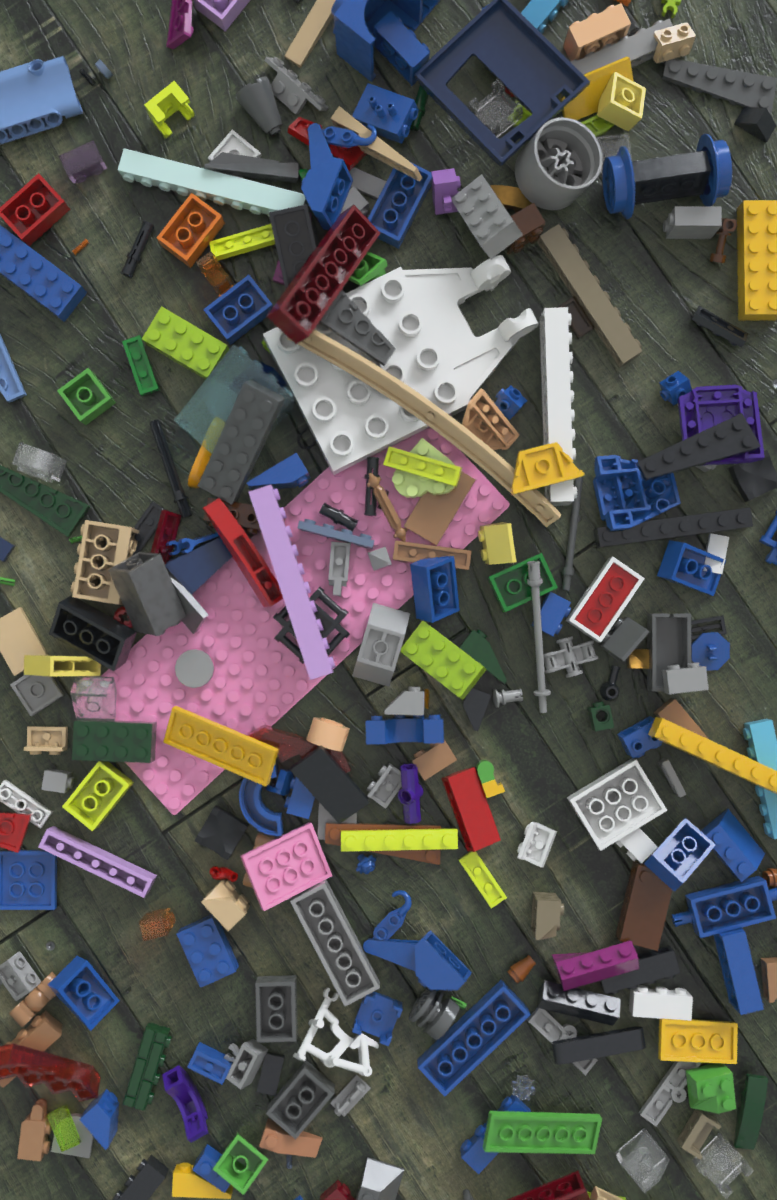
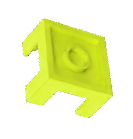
M175 81L144 104L152 123L165 138H168L172 131L164 121L179 110L188 121L195 116L194 111L188 105L190 102L189 98Z

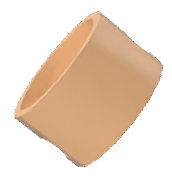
M313 717L306 740L313 744L342 752L350 729L333 720Z

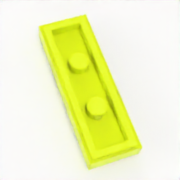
M470 851L458 859L491 909L507 898L476 851Z

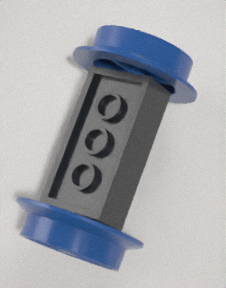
M703 134L700 137L697 150L694 152L680 155L674 154L667 157H655L647 160H635L633 162L627 148L621 146L617 156H610L604 159L602 170L603 193L607 210L610 214L621 212L625 219L632 217L634 205L700 195L701 201L706 207H711L714 205L716 198L728 195L732 182V161L729 147L724 140L713 141L709 134Z

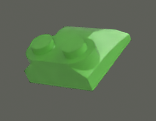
M367 252L348 280L362 286L370 280L372 281L385 275V268L388 266L386 259Z

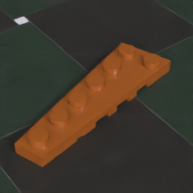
M326 823L325 843L341 846V831L441 829V825ZM441 850L368 851L440 865Z

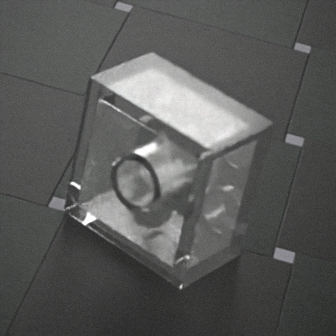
M19 442L12 464L17 466V470L32 477L35 475V477L52 483L53 480L60 481L67 461L53 453Z

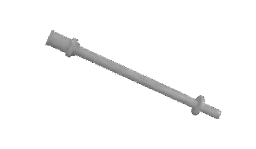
M540 561L527 562L529 574L527 584H529L532 590L538 690H535L533 693L535 696H539L540 713H546V696L550 695L551 691L546 689L539 593V586L543 583V579L540 578Z

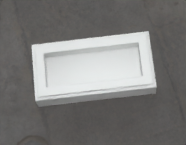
M710 533L706 552L724 559L722 563L706 557L705 565H709L712 568V573L722 574L729 537Z

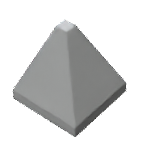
M386 547L368 552L373 571L392 565Z

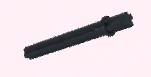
M153 420L150 422V427L173 491L174 503H177L182 519L190 517L192 514L187 502L189 498L185 495L160 421Z

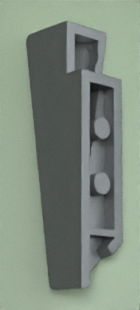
M222 152L208 164L204 165V169L227 175L277 182L278 180L296 183L298 180V163H279L276 160Z

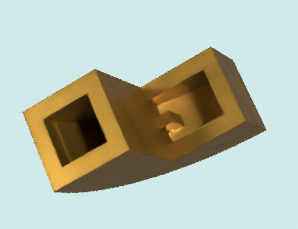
M490 185L505 209L519 212L532 204L523 195L520 188Z

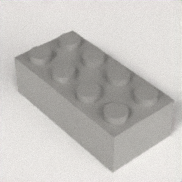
M482 174L451 198L474 237L490 259L523 235Z

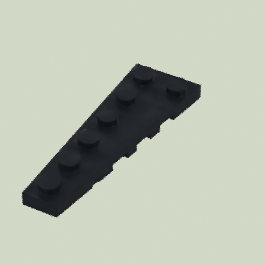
M741 413L642 459L636 465L644 480L648 481L672 474L673 472L687 470L697 465L701 466L729 456L754 451L761 446Z

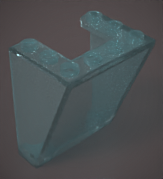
M233 345L174 419L180 427L211 454L244 382L252 379L286 398L270 433L294 407L293 393L285 386L283 388L277 384L278 379L271 373L267 375L262 370L264 367L256 359L252 361L248 356L249 353L241 346L237 348Z

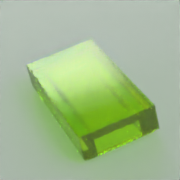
M67 1105L47 1114L61 1152L81 1143Z

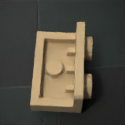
M688 23L654 32L653 36L658 42L653 56L654 61L660 63L690 54L696 35Z
M28 726L27 746L24 747V751H30L31 755L42 754V751H49V755H61V751L67 750L68 727Z

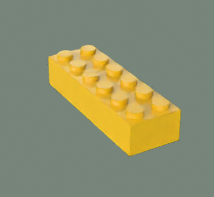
M744 200L737 208L738 321L777 320V200Z

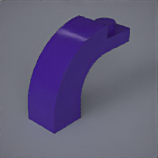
M178 1065L162 1074L165 1092L175 1100L182 1114L187 1140L193 1142L208 1134L206 1124L208 1119L202 1098L188 1073Z

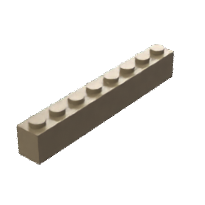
M558 224L540 235L537 243L571 295L575 296L595 327L594 330L619 368L639 356L642 352L641 343L638 339H634L631 334V328L620 318V311L613 307L610 302V296L606 291L603 292L599 286V279L592 275L589 270V264L580 257L578 247L570 242L566 229L561 228Z

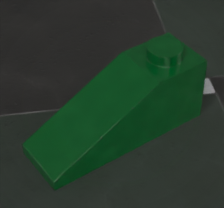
M479 629L477 631L472 630L459 648L484 666L486 671L500 682L505 684L507 680L489 642L486 640L487 636Z

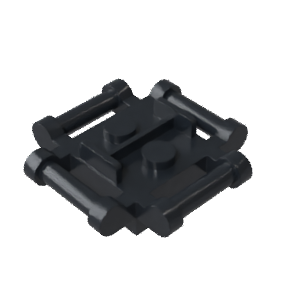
M319 587L310 597V601L314 600L315 602L319 598L338 615L334 620L315 603L317 612H314L316 620H321L324 629L320 631L322 638H327L334 629L339 631L329 643L330 649H327L329 656L339 643L350 635L339 624L349 612L346 609L343 610L324 593L325 590ZM285 605L279 613L273 616L283 626V629L274 639L284 644L304 664L300 648L285 636L289 632L296 638L291 620L287 622L284 619L288 615Z

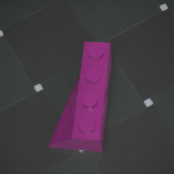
M632 941L594 952L551 954L564 991L639 969L638 956Z

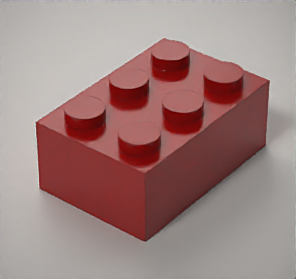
M38 173L0 207V217L25 244L30 246L71 209Z

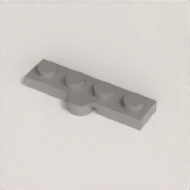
M536 1008L527 1019L551 1044L553 1041L577 1036L574 1026L570 1024L561 1026L544 1009ZM595 1058L573 1062L572 1064L584 1075H587L598 1060Z
M675 1061L640 1109L639 1114L654 1126H657L671 1107L673 1100L681 1103L686 1099V1091L684 1089L687 1084L685 1070L699 1067L701 1062Z

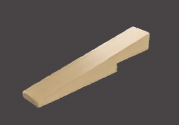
M317 0L285 54L287 60L300 68L302 67L334 17L331 14V9L335 0Z
M340 106L330 118L335 127L352 130L361 138L371 136L372 132ZM378 136L372 144L359 146L361 151L413 179L421 181L422 176L417 167Z

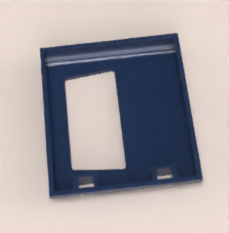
M493 0L415 73L420 86L499 166H502L546 122L552 120L590 84V81L508 0ZM471 56H475L532 113L530 117L500 139L446 86Z

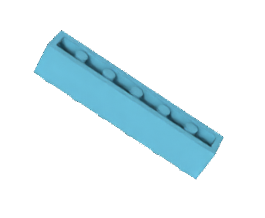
M763 719L744 723L743 735L748 740L749 747L747 748L749 758L777 771V739L773 720ZM755 785L756 794L760 797L761 804H759L760 813L764 816L765 823H763L765 834L773 839H777V794Z

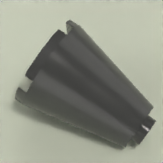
M267 76L256 79L257 83H249L236 93L235 98L266 134L274 136L281 131L280 127L283 124L270 81Z

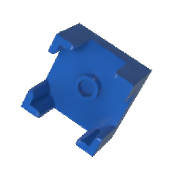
M375 991L364 996L353 1022L352 1032L361 1035L362 1031L379 1037L381 1044L389 1046L396 1020L400 1018L403 1010V1003Z

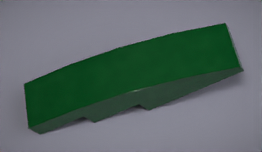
M746 1074L745 1091H742L741 1105L737 1109L735 1148L755 1149L766 1101L768 1078L766 1076Z

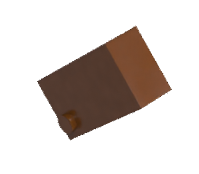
M633 861L615 936L620 942L632 941L633 945L658 951L672 889L644 863L641 864L640 862Z

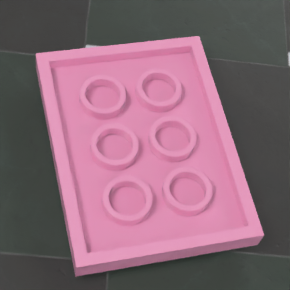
M311 822L241 855L246 872L263 911L332 877Z

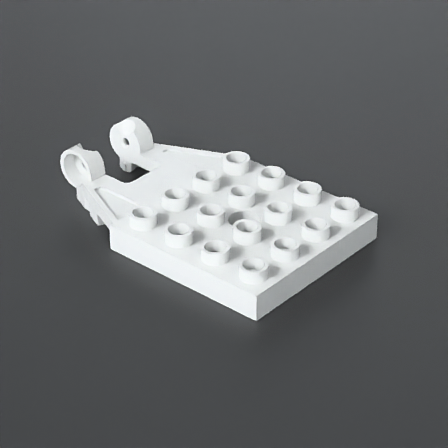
M498 255L484 261L475 269L402 270L399 267L346 293V296L369 318L375 328L396 348L385 366L321 323H318L314 330L378 365L424 396L448 415L453 416L467 408L468 403L477 390L491 376L519 339L537 328L539 323L532 310L528 308L517 318H507L498 328L480 337L474 336L459 305L464 303L467 298L483 290L493 291L498 283L511 273L504 256ZM278 327L263 334L264 341L333 475L429 428L427 424L360 379L298 344L295 345L287 339L288 337Z

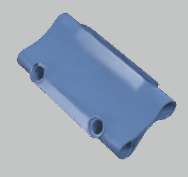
M64 56L45 62L36 59L0 72V144L57 127L62 123V116H65L67 119L83 114Z

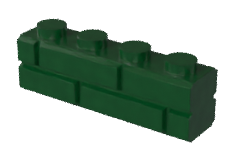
M148 1023L145 1027L123 1105L144 1111L148 1104H152L155 1093L152 1092L153 1086L158 1085L161 1076L158 1073L159 1066L163 1067L166 1055L163 1053L165 1048H169L172 1036H169L170 1028L154 1023Z

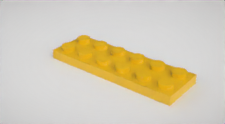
M178 706L172 707L163 743L265 787L269 785L279 751L278 748Z

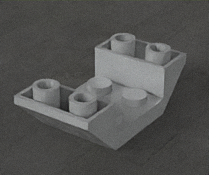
M373 603L352 674L353 677L389 687L406 633L410 613Z

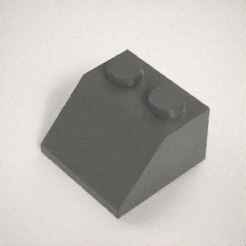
M620 617L613 624L614 629L612 632H608L604 637L600 647L616 661H625L649 631L629 617H623V619Z

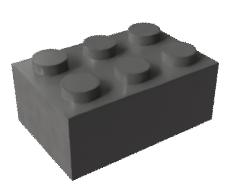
M297 975L258 976L255 983L257 1043L296 1042L298 1036Z
M305 1060L270 1101L266 1114L294 1139H297L334 1095L335 1084Z

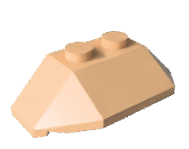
M480 389L468 403L461 425L482 440L492 450H508L520 435L486 392Z

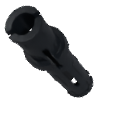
M143 221L130 253L126 255L127 260L121 271L122 275L128 278L133 277L137 265L142 261L141 256L150 235L155 228L153 224Z
M367 457V474H365L364 478L366 479L364 513L366 516H376L377 499L373 493V487L367 486L368 474L372 473V469L373 475L380 477L378 475L379 458ZM371 489H372V504L370 505V497H371Z

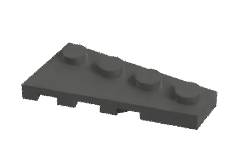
M341 290L319 323L385 366L396 348L375 328L369 318L346 296V293Z

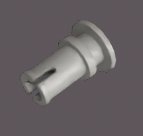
M493 689L495 707L499 708L500 703L506 705L507 702L523 701V697H521L523 695L522 690H500L498 692L497 689Z

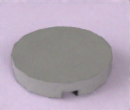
M197 649L188 650L181 654L176 661V676L187 687H202L213 677V661L204 651Z

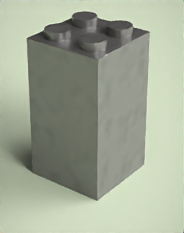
M138 552L108 569L135 631L159 636L165 633L167 628L178 625L181 622L180 620L186 617L161 554Z

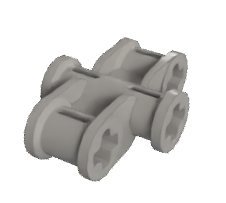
M573 636L556 640L560 650L543 654L546 667L545 674L564 668L567 671L566 678L582 674L583 671L580 670L579 664L599 659L593 647L594 640L575 646L572 643Z

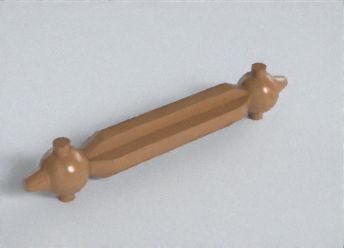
M369 473L367 486L373 487V493L391 528L395 530L393 537L405 542L408 530L401 527V521L384 488L379 485L381 477H376Z

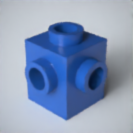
M679 371L659 383L661 397L664 401L668 400L672 405L678 403L680 396H684L692 391L689 379Z
M509 386L506 390L502 388L495 396L497 400L494 403L503 415L510 420L528 400L521 395L519 390Z

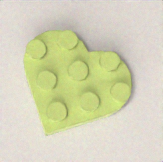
M423 438L410 451L417 455L454 465L449 458ZM398 469L395 470L392 477L396 490L406 498L422 497L427 492L432 495L448 494L455 488V486Z

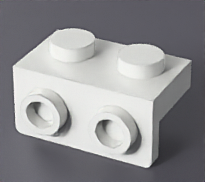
M537 822L528 824L524 835H526L525 839L520 843L517 853H519L517 858L544 868L557 831Z

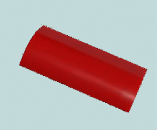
M475 767L442 777L443 785L467 851L475 852L500 841L497 827Z

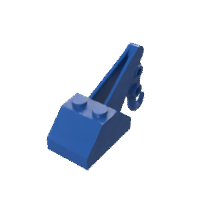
M313 123L308 127L311 169L308 170L306 177L302 180L301 189L311 210L324 230L329 231L340 216L353 183V178L344 160L335 158L328 144L344 148L368 146L377 137L376 128L372 125H367V128L372 131L371 136L368 138H361L352 130L334 126L322 129L319 124Z
M402 890L395 891L392 897L397 895L403 896L405 899L404 905L391 911L376 926L373 932L374 937L369 938L363 944L364 951L415 971L419 983L430 990H458L467 981L472 972L431 930L421 940L390 939L403 925L412 903L411 897L407 892Z

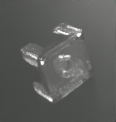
M497 79L491 84L492 92L479 103L475 97L468 104L470 111L496 137H499L523 117V109L517 99L515 103L505 93V86Z
M720 1133L701 1151L703 1156L701 1160L697 1157L692 1160L698 1171L704 1177L707 1176L726 1199L733 1192L729 1184L741 1172L746 1177H749L754 1172L747 1160Z

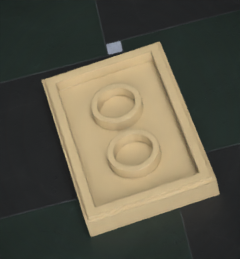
M22 607L0 618V652L14 676L24 672V655H48Z

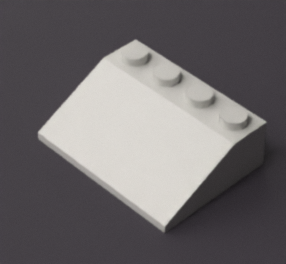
M633 758L567 797L600 851L667 811L640 764Z

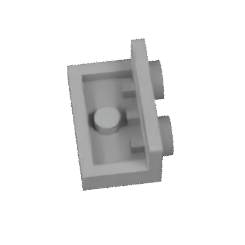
M390 763L387 767L385 765L382 766L378 772L380 776L376 782L372 781L366 789L368 791L367 797L372 798L385 809L402 787L401 771Z

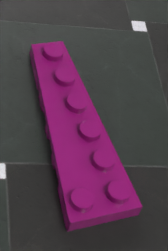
M172 0L166 47L175 49L191 38L194 31L193 26H191L192 0Z

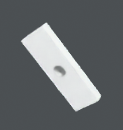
M3 780L1 783L0 802L19 814H32L30 822L41 829L53 811L9 781ZM21 801L24 803V807L20 805Z

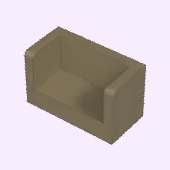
M695 1109L678 1136L677 1141L682 1149L701 1160L703 1156L699 1151L713 1127L720 1130L721 1125L710 1114L703 1110Z

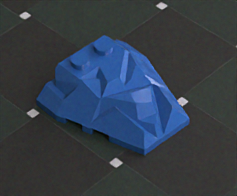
M617 455L598 456L595 458L594 470L596 477L593 479L596 499L602 521H606L611 531L630 529L681 504L674 473L645 481L636 465L638 462L636 459L628 461L620 459L621 456Z

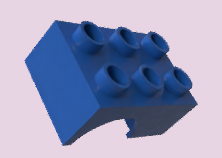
M335 0L331 14L334 15L333 34L336 38L337 55L372 82L376 78L373 64V43L376 39L372 36L373 26L391 11L395 16L398 15L401 18L404 26L415 31L440 0Z

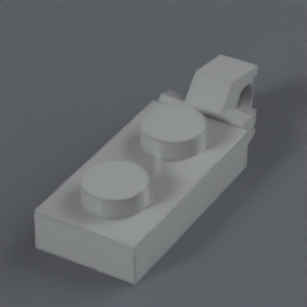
M331 542L328 581L329 585L333 586V596H341L342 586L346 587L351 543Z

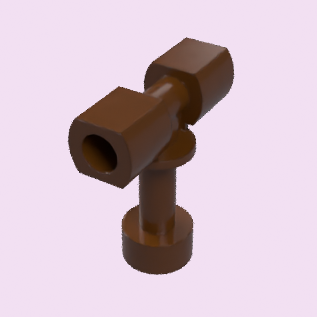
M722 218V226L719 228V232L715 233L719 234L715 254L711 253L710 261L725 263L727 256L723 255L727 235L731 236L728 231L733 232L736 229L737 222L735 219Z

